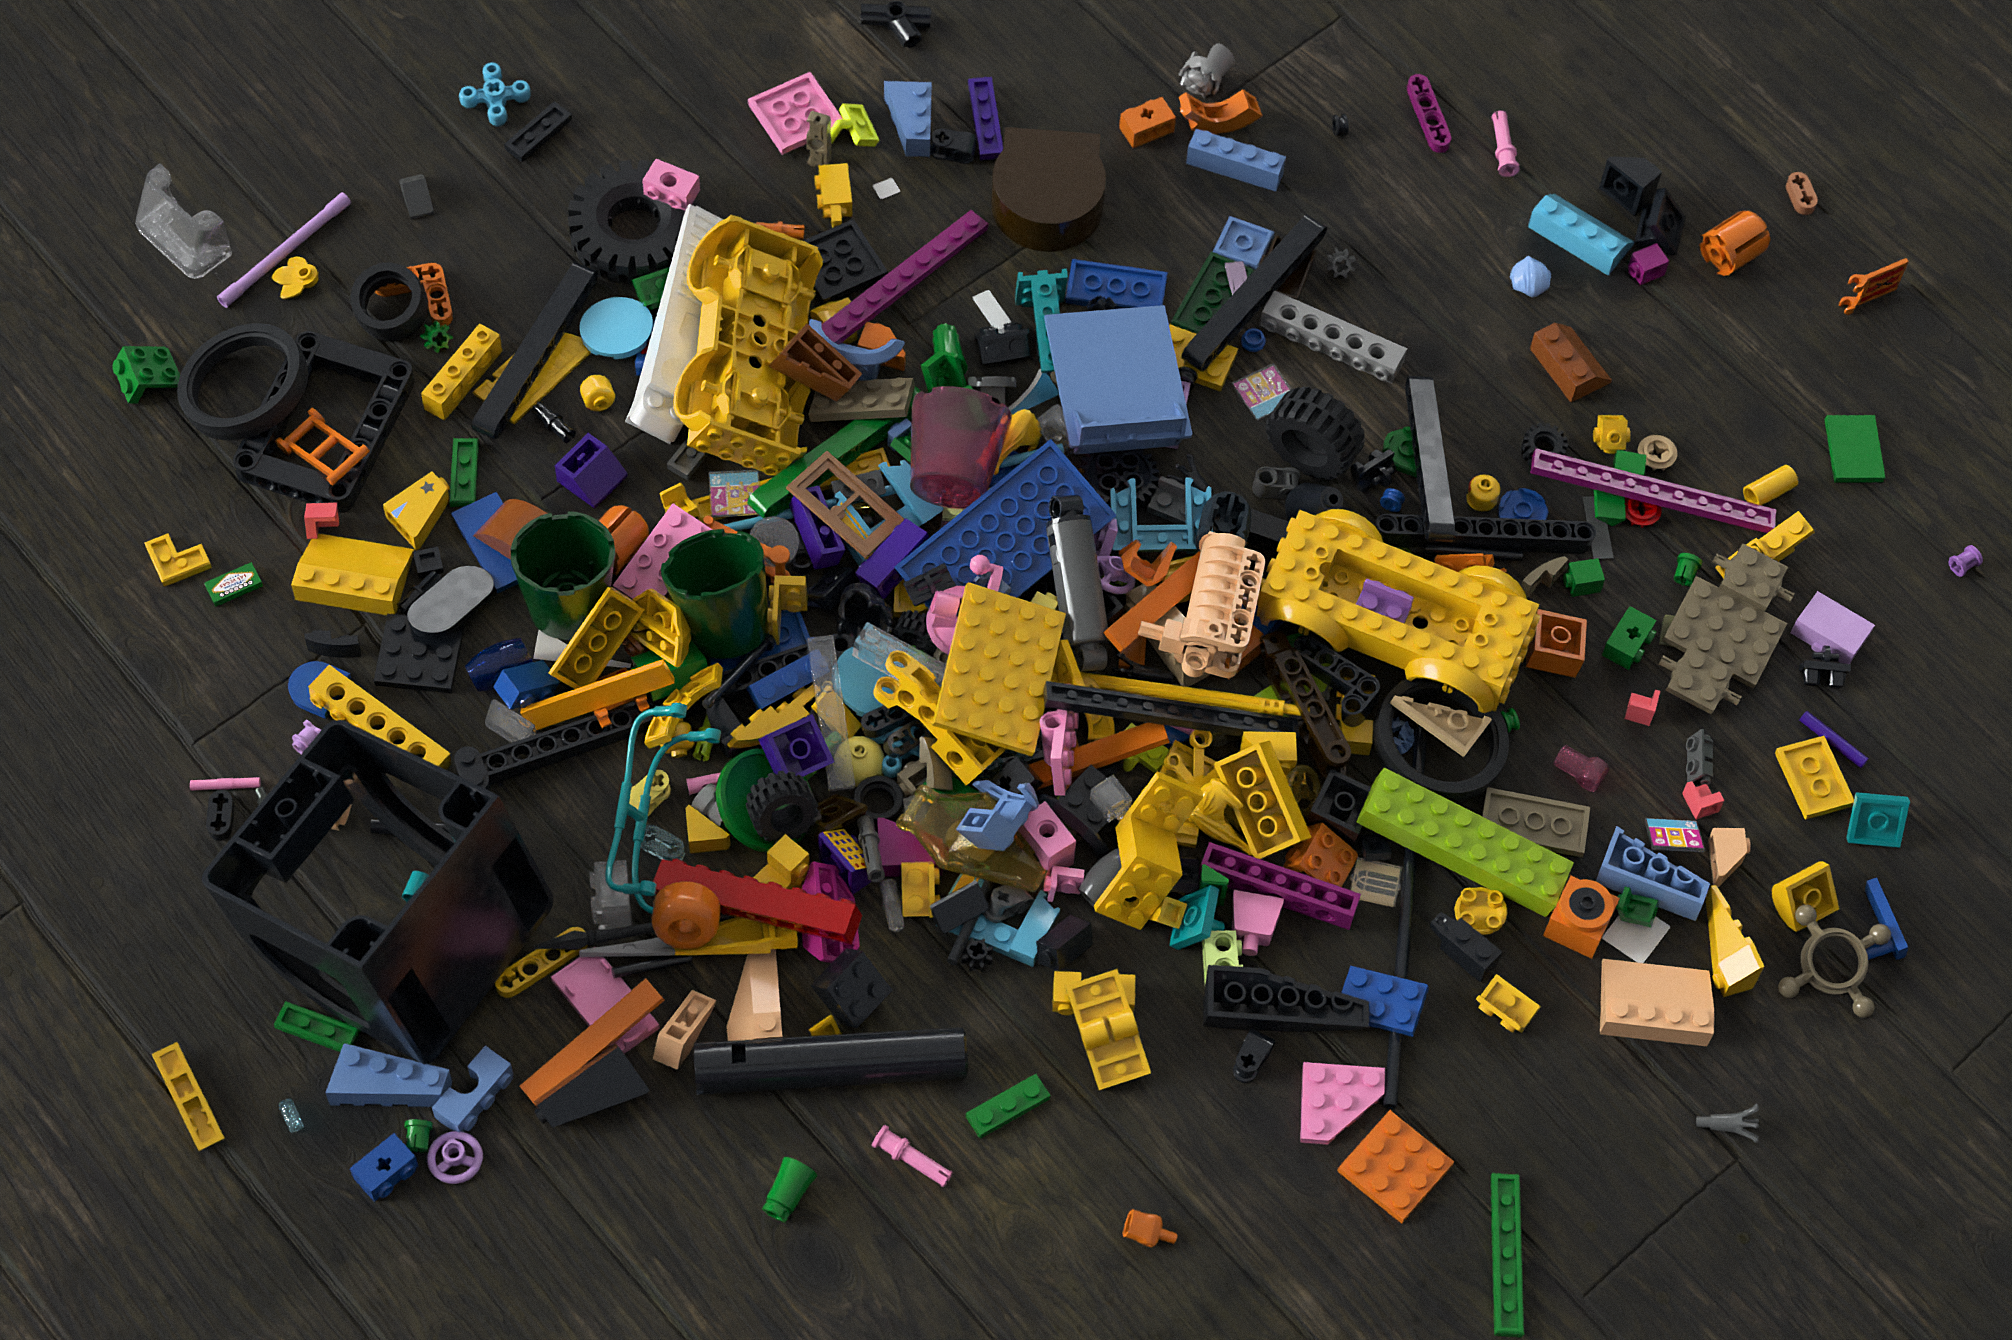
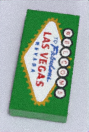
M252 562L204 583L215 607L263 586Z

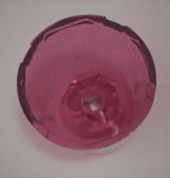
M934 387L930 393L919 392L914 397L912 403L911 491L928 503L957 509L967 508L988 491L1012 422L1011 411L1005 404L1001 403L998 405L991 401L992 396L961 387Z

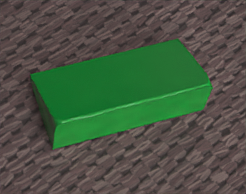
M1594 489L1595 518L1610 526L1626 519L1625 497Z
M1202 864L1199 890L1210 885L1218 888L1219 893L1216 906H1224L1229 879L1209 866Z

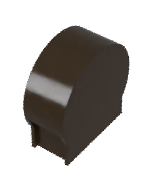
M1005 127L1004 148L998 156L993 169L991 208L997 226L1010 240L1028 249L1054 252L1075 247L1087 240L1095 232L1103 215L1106 173L1099 157L1101 134Z

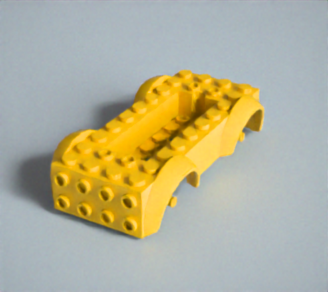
M733 215L718 222L699 242L693 252L687 271L689 289L702 302L697 355L693 357L681 374L674 394V410L676 415L689 428L687 446L697 449L699 452L718 456L723 460L733 461L746 468L762 471L770 476H776L793 461L803 457L807 452V447H798L799 427L804 421L802 413L810 393V388L768 366L789 341L808 324L810 302L815 296L813 288L823 265V259L818 251V247ZM755 315L762 318L765 323L763 327H759L754 323L753 318ZM754 336L759 337L763 345L757 343ZM756 357L761 367L758 369L752 367L749 363V358Z
M1330 509L1315 516L1299 510L1296 519L1293 517L1290 519L1286 529L1288 534L1286 538H1281L1276 550L1278 552L1276 559L1271 558L1267 568L1269 573L1266 579L1262 578L1257 600V616H1259L1263 625L1268 626V623L1272 620L1291 622L1300 626L1298 629L1300 634L1304 631V635H1308L1311 630L1323 637L1336 652L1343 651L1349 647L1404 669L1406 679L1411 682L1416 678H1426L1444 683L1443 691L1446 692L1448 688L1447 693H1452L1454 688L1458 689L1477 703L1478 711L1482 713L1492 710L1496 712L1499 703L1505 704L1510 686L1516 679L1520 663H1523L1528 651V645L1534 638L1537 630L1536 627L1541 615L1537 614L1540 604L1527 600L1525 591L1513 577L1497 568L1478 565L1456 572L1385 544L1381 534L1370 521L1348 510ZM1366 579L1379 581L1385 586L1395 590H1402L1414 597L1411 611L1405 624L1356 605ZM1417 617L1427 620L1428 625L1423 629H1418L1413 625V620Z

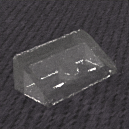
M1056 404L1037 418V420L1040 422L1041 432L1046 440L1049 441L1051 439L1056 445L1062 443L1064 447L1063 454L1068 456L1074 453V448H1070L1062 408L1059 404Z
M492 700L485 720L486 727L511 743L537 735L533 723L510 710L499 701Z

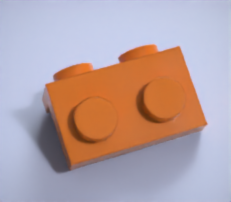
M1483 553L1437 555L1434 559L1436 564L1456 572L1475 565L1493 567L1495 564L1493 554L1484 555Z

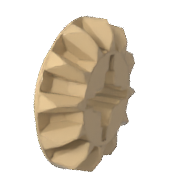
M1651 435L1644 438L1637 449L1639 454L1647 455L1645 466L1652 467L1653 471L1656 469L1664 471L1667 467H1672L1677 458V449L1674 443L1660 435ZM1653 450H1656L1657 453H1662L1660 459L1656 455H1652Z

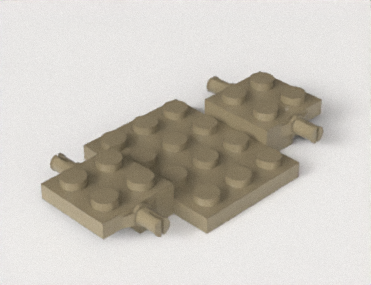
M1745 544L1741 545L1738 553L1731 560L1718 553L1716 554L1712 563L1726 569L1725 576L1719 587L1698 576L1695 577L1662 639L1663 642L1684 652L1683 657L1678 662L1663 655L1658 664L1672 671L1671 680L1666 691L1709 714L1714 712L1717 704L1722 699L1736 706L1742 696L1728 690L1731 677L1751 688L1756 686L1787 625L1786 622L1765 612L1775 596L1790 603L1795 594L1781 587L1782 578L1788 567Z

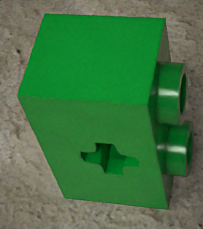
M1629 606L1608 639L1602 656L1629 670L1633 662L1638 664L1645 652L1642 649L1645 643L1650 645L1657 633L1653 630L1657 620Z

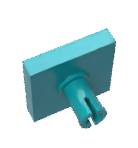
M1856 792L1846 837L1847 842L1900 847L1910 804L1909 798Z
M1210 885L1179 898L1178 901L1186 903L1187 907L1180 928H1173L1169 946L1179 950L1209 938L1211 931H1224L1225 924L1214 919L1219 893L1218 888Z

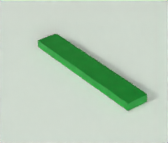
M1492 1173L1494 1336L1523 1337L1520 1175Z

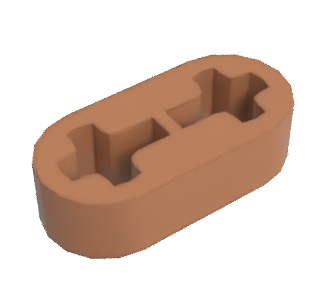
M1801 172L1792 173L1788 178L1786 190L1795 210L1800 214L1809 215L1814 212L1818 202L1815 191L1807 175Z

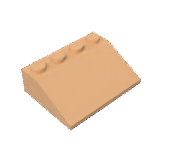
M1603 959L1600 1034L1708 1046L1714 1034V1004L1710 972L1708 970Z

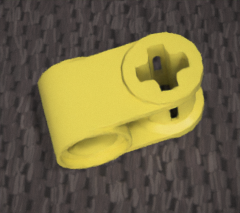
M657 769L655 771L649 795L651 799L648 816L671 793L669 777L663 770ZM647 776L631 789L629 804L637 809L639 808L641 795L644 792Z

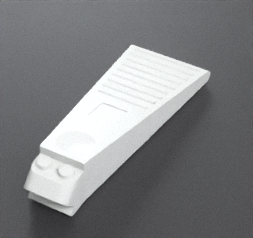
M691 204L687 206L635 398L626 418L627 423L668 444L675 441L684 425L674 410L675 389L684 369L693 357L697 355L702 302L689 289L687 283L688 266L693 252L702 238L718 222L723 220Z

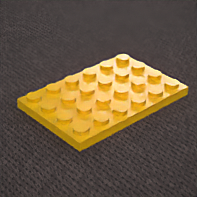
M968 582L964 589L932 726L1032 757L1035 753L1040 731V718L1045 709L1043 688L1046 681L1051 682L1066 613Z

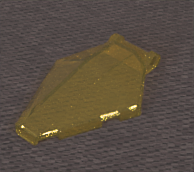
M920 785L915 791V798L908 809L896 821V826L899 829L914 834L941 869L1035 892L1048 872L1035 859L1034 855L1036 852L1018 830L1014 835V841L1004 851L977 848L956 830L970 808L994 809L996 803L987 792L948 795L939 794L926 785ZM928 801L932 805L919 823L914 817L923 803Z

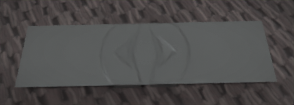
M1594 496L1583 497L1586 522L1591 523L1596 529V536L1591 544L1593 558H1613L1608 525L1595 518Z

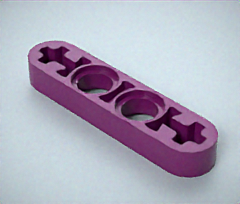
M1412 75L1408 80L1407 92L1428 145L1434 152H1446L1451 143V134L1430 82L1424 75ZM1428 101L1431 106L1425 108L1419 102ZM1429 119H1434L1438 121L1439 124L1436 126H1431L1426 121Z

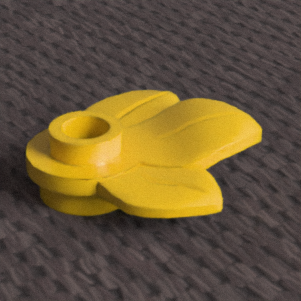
M302 257L289 258L288 266L278 268L271 277L273 281L283 285L280 294L281 299H289L300 295L304 288L313 287L319 279L318 270L315 266L308 264Z

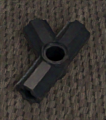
M898 0L891 1L887 5L861 4L860 25L886 26L895 33L903 47H908V49L916 46L922 38L916 27L930 28L931 7L906 6Z

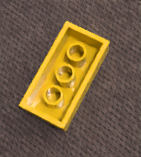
M1270 740L1257 743L1214 763L1221 782L1244 804L1243 808L1239 810L1233 808L1253 857L1263 859L1312 838Z

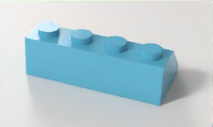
M1549 194L1543 197L1533 209L1528 225L1530 229L1606 275L1613 271L1634 245V241L1556 194Z

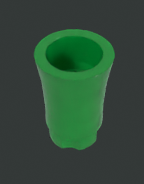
M947 323L938 325L933 331L934 354L939 350L957 354L961 362L963 374H965L968 366L963 356L956 327Z
M783 1157L779 1172L766 1197L767 1201L762 1210L770 1217L786 1222L808 1187L818 1176L817 1173L795 1159Z

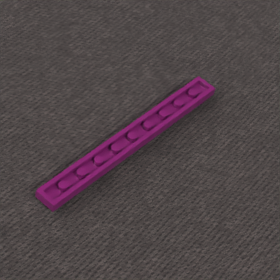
M970 210L824 322L821 327L825 335L836 344H841L863 327L866 322L876 317L987 231L989 223Z
M1535 448L1532 456L1530 472L1532 474L1764 533H1769L1775 528L1776 509L1537 448Z

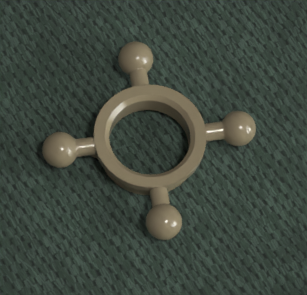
M1808 904L1799 906L1795 912V918L1798 923L1807 926L1812 936L1806 941L1801 951L1800 965L1803 973L1795 978H1783L1778 985L1780 994L1786 998H1793L1799 993L1800 987L1809 982L1815 989L1826 994L1840 995L1848 992L1854 1001V1013L1861 1018L1871 1016L1875 1009L1874 1003L1870 998L1863 996L1857 986L1863 981L1868 970L1866 949L1874 944L1884 945L1888 943L1891 938L1890 929L1884 924H1876L1870 929L1868 936L1859 940L1854 934L1844 929L1827 928L1821 930L1816 922L1817 912L1814 907ZM1835 937L1843 939L1853 946L1858 956V969L1851 980L1837 984L1828 982L1818 975L1813 966L1812 956L1816 945L1821 940Z

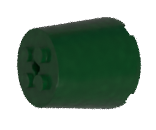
M568 511V514L553 516L552 513H547L528 522L516 534L511 545V564L535 626L550 637L564 640L572 639L607 587H611L615 562V545L609 530L600 521L589 515Z
M724 529L710 530L686 538L668 552L669 558L661 565L663 582L673 603L681 608L691 629V640L703 655L717 659L734 658L751 652L765 640L769 631L765 557L762 545L755 537L739 530L736 534L725 533Z

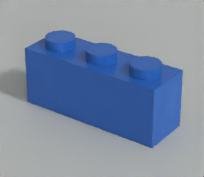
M817 649L745 688L756 709L759 710L826 675L830 671Z

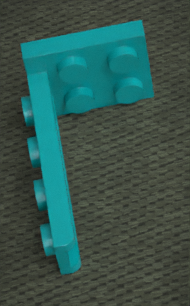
M1062 269L1061 273L1048 274L1047 270L1037 271V275L1023 276V272H1018L1015 304L1016 306H1033L1041 373L1055 372L1044 315L1060 314L1059 303L1064 302L1068 279L1067 269Z

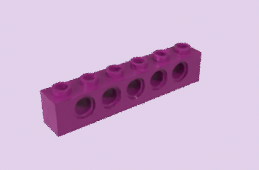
M1211 842L1208 844L1199 872L1200 878L1202 864H1205L1229 879L1228 889L1284 898L1282 907L1350 930L1361 896L1360 893Z

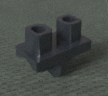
M1376 449L1370 453L1367 464L1364 465L1357 461L1351 465V476L1356 480L1357 489L1363 493L1379 483L1384 487L1392 483L1391 475L1397 471L1393 461L1395 456L1393 451L1389 449L1383 453Z
M945 563L903 583L914 607L933 599L936 591H944L956 586Z
M1823 645L1821 652L1812 653V659L1820 661L1804 660L1803 663L1799 664V671L1803 672L1804 685L1818 686L1820 684V673L1829 674L1828 687L1842 688L1845 683L1846 674L1851 672V664L1830 662L1838 661L1839 654L1831 653L1830 646Z

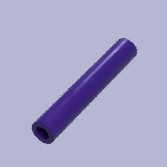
M1806 711L1800 718V722L1818 736H1825L1827 743L1859 768H1862L1869 760L1868 757L1809 711Z

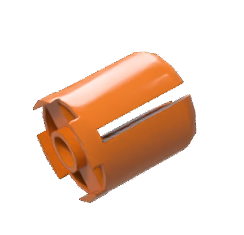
M1739 211L1702 235L1703 242L1699 244L1701 254L1706 263L1711 261L1720 270L1717 274L1722 276L1729 275L1766 251L1771 240L1769 231L1765 230L1767 228L1766 224L1756 213Z
M624 505L610 508L598 520L609 530L614 540L615 562L613 574H616V576L631 561L645 542L644 540L649 536V528L644 518L638 512L632 511L631 508Z

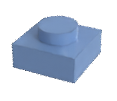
M907 418L900 423L892 425L888 431V446L893 451H896L890 446L895 437L908 436L913 428V424Z

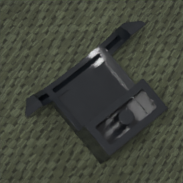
M1092 765L1066 790L1065 796H1060L1056 800L1046 794H1036L1039 805L1046 801L1057 817L1072 828L1089 845L1097 860L1111 852L1098 834L1107 825L1111 827L1120 818L1121 812L1125 813L1128 810L1131 799L1128 794Z

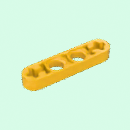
M572 927L556 937H559L572 931H585L580 927ZM588 945L579 950H568L567 953H565V949H556L561 955L555 961L548 960L545 956L552 949H536L505 969L495 982L498 994L505 998H511L578 956L579 951L586 949ZM528 964H534L538 967V971L533 975H526L523 969ZM516 972H519V976L523 980L522 982H520L519 977L516 978ZM503 981L512 982L513 987H503Z

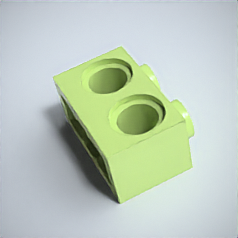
M1236 930L1211 931L1210 937L1202 940L1205 983L1208 965L1243 967V965L1238 964V956H1242V942L1237 940ZM1225 946L1228 950L1220 951L1216 947Z

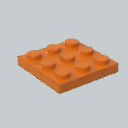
M1389 1110L1338 1167V1172L1402 1224L1450 1170L1454 1161Z

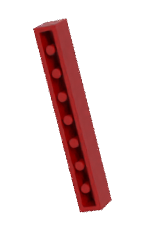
M662 859L653 880L657 884L656 895L661 889L672 883H698L715 893L721 905L720 913L851 945L863 916L856 904L848 899L837 901L822 893H817L816 895L807 894L805 890L797 887L786 889L775 882L769 881L765 884L750 876L736 877L731 872L725 870L714 872L706 866L697 864L693 867L678 859H672V861Z

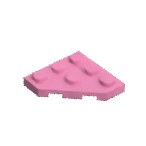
M1303 1062L1300 1143L1328 1145L1341 1131L1360 1118L1368 1108L1380 1101L1385 1093V1068Z

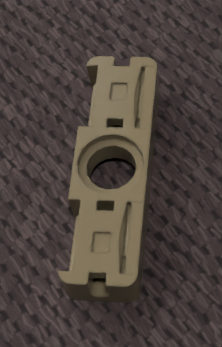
M811 111L806 120L810 122V128L807 133V149L810 150V157L807 163L811 166L829 165L831 162V118L828 115Z

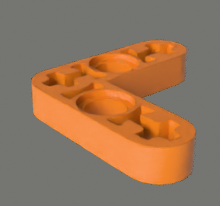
M437 263L406 267L418 277L426 291L432 323L434 324L436 320L440 323V327L444 324L448 326L453 320V314L442 267ZM430 273H435L436 277L431 278ZM395 283L387 284V286L375 291L376 294L382 297L411 292L408 286L403 284L395 285ZM435 291H441L444 293L443 296L438 299L432 298L430 296L431 293ZM442 306L443 317H439L437 307Z

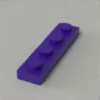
M992 77L968 79L980 160L997 159L1003 151Z

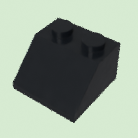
M1609 157L1599 188L1635 216L1643 209L1644 204H1649L1653 201L1662 172L1656 165L1650 163L1645 158Z

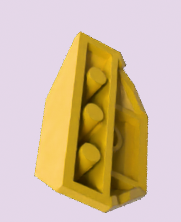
M647 589L632 599L644 609V612L629 633L637 641L675 667H680L688 654L691 629L679 606L654 589Z

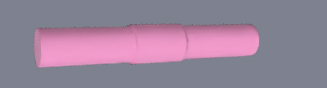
M260 777L190 780L191 791L261 787Z

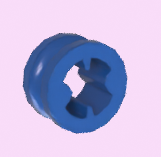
M1387 488L1384 491V496L1380 499V504L1391 512L1400 511L1405 501V496L1399 490Z

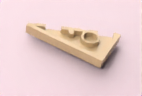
M1395 695L1390 702L1391 705L1462 757L1467 754L1492 720L1487 716L1483 718L1469 716L1467 711L1453 710L1450 707L1430 702L1428 705L1413 702V698L1406 696L1399 697Z

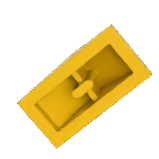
M690 805L685 808L690 853L727 850L730 847V834Z

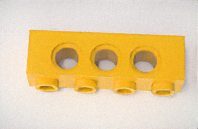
M479 324L422 391L424 410L445 421L502 352L500 334Z

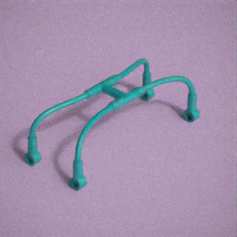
M672 703L671 706H656L653 709H648L642 712L632 725L628 742L625 778L621 785L614 824L615 834L605 870L606 884L610 889L623 892V894H634L640 907L653 914V907L644 901L642 895L654 896L657 884L651 881H641L639 883L638 866L640 846L644 839L651 796L649 795L655 771L665 752L674 744L685 740L690 742L706 741L709 743H719L721 736L720 730L707 728L706 731H690L687 734L675 736L672 738V741L666 742L652 761L646 778L644 792L640 798L639 808L637 809L629 804L632 789L631 776L634 746L640 724L645 718L652 715L656 717L672 716L681 719L685 718L687 705L682 703ZM628 815L636 820L633 841L635 842L632 857V883L617 885L612 880V869L621 833L625 828L626 816Z

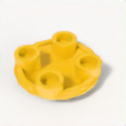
M1484 887L1463 889L1454 907L1456 920L1458 921L1462 918L1481 935L1491 934L1499 930L1507 917V907L1503 900V894L1498 890H1490Z

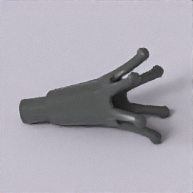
M1755 1104L1752 1108L1737 1113L1710 1114V1117L1697 1116L1696 1126L1707 1127L1710 1130L1734 1132L1758 1143L1759 1136L1743 1129V1127L1758 1128L1759 1119H1743V1117L1759 1111V1105Z

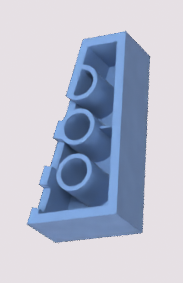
M1616 826L1596 882L1620 893H1623L1624 887H1630L1634 895L1658 900L1659 908L1696 921L1710 883L1681 865L1676 867L1668 862V857L1660 852L1655 854L1644 847L1645 843L1637 838L1635 840L1624 834V830Z
M344 1043L327 1087L326 1096L329 1105L340 1106V1104H353V1106H365V1104H381L382 1106L407 1104L408 1107H433L447 1089L451 1087L452 1079L448 1069L428 1064L424 1065L420 1062Z

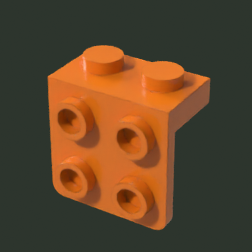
M1324 823L1307 826L1312 838L1294 845L1286 854V861L1283 867L1298 873L1304 871L1310 877L1342 887L1358 858L1357 852Z

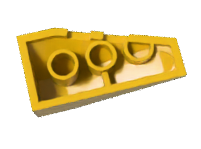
M1713 885L1706 895L1713 982L1715 987L1721 990L1723 997L1753 989L1764 969V965L1750 937H1743L1741 933L1742 924L1738 919L1733 921L1729 904L1718 887Z

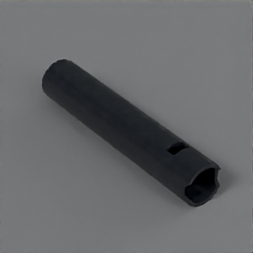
M962 1027L694 1043L697 1095L965 1079L968 1076L966 1032Z

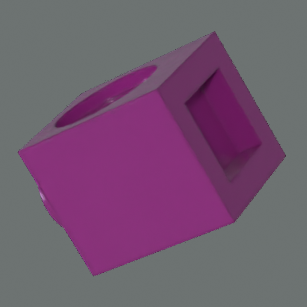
M1654 244L1632 253L1628 270L1630 275L1636 278L1638 283L1642 285L1664 276L1669 260L1658 244Z

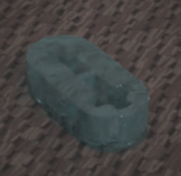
M646 825L644 839L640 846L643 850L661 860L672 861V859L682 860L684 858L685 848L681 839L657 826ZM655 835L656 841L651 839L649 842H646L645 836ZM675 846L677 847L678 853L672 852L668 854V848L673 849Z

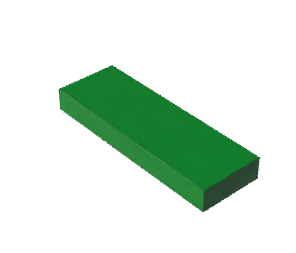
M453 438L450 507H465L476 501L479 456L478 438Z
M285 1001L274 1023V1027L278 1030L341 1052L344 1043L355 1046L361 1034L359 1029L350 1024Z

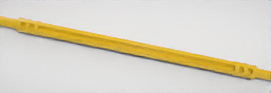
M1083 672L1090 679L1094 680L1100 689L1278 716H1283V714L1301 716L1296 705L1286 704L1284 700Z

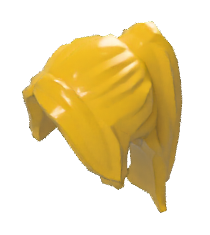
M1023 409L1007 418L987 456L979 465L987 467L989 473L997 475L1004 459L1019 446L1030 445L1028 451L1035 450L1042 436L1040 422L1036 419L1035 415L1030 410Z
M1220 777L1212 778L1209 783L1204 784L1200 788L1203 791V798L1189 818L1210 838L1235 846L1247 855L1253 856L1246 839L1240 836L1224 817V809L1227 805L1239 810L1243 808L1244 804L1221 782Z

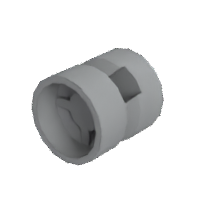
M710 783L697 794L691 807L725 831L727 828L717 808L716 786Z

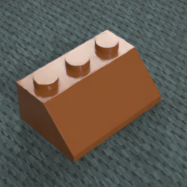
M1553 323L1534 333L1530 350L1570 402L1611 383V378L1570 326Z

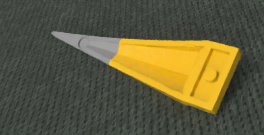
M735 917L719 922V928L714 938L706 945L696 949H677L665 944L657 937L630 943L582 949L579 951V957L769 954L771 949L798 948L797 931Z

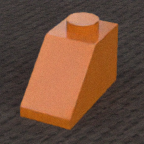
M866 322L857 347L874 350L887 344L891 339H896L889 327L879 323ZM903 348L894 358L881 365L904 371L906 367V353Z

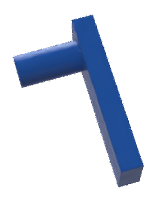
M1877 878L1867 880L1865 893L1879 924L1886 925L1891 931V938L1888 943L1884 945L1874 944L1866 949L1868 960L1891 952L1895 960L1904 958L1907 954L1908 945Z

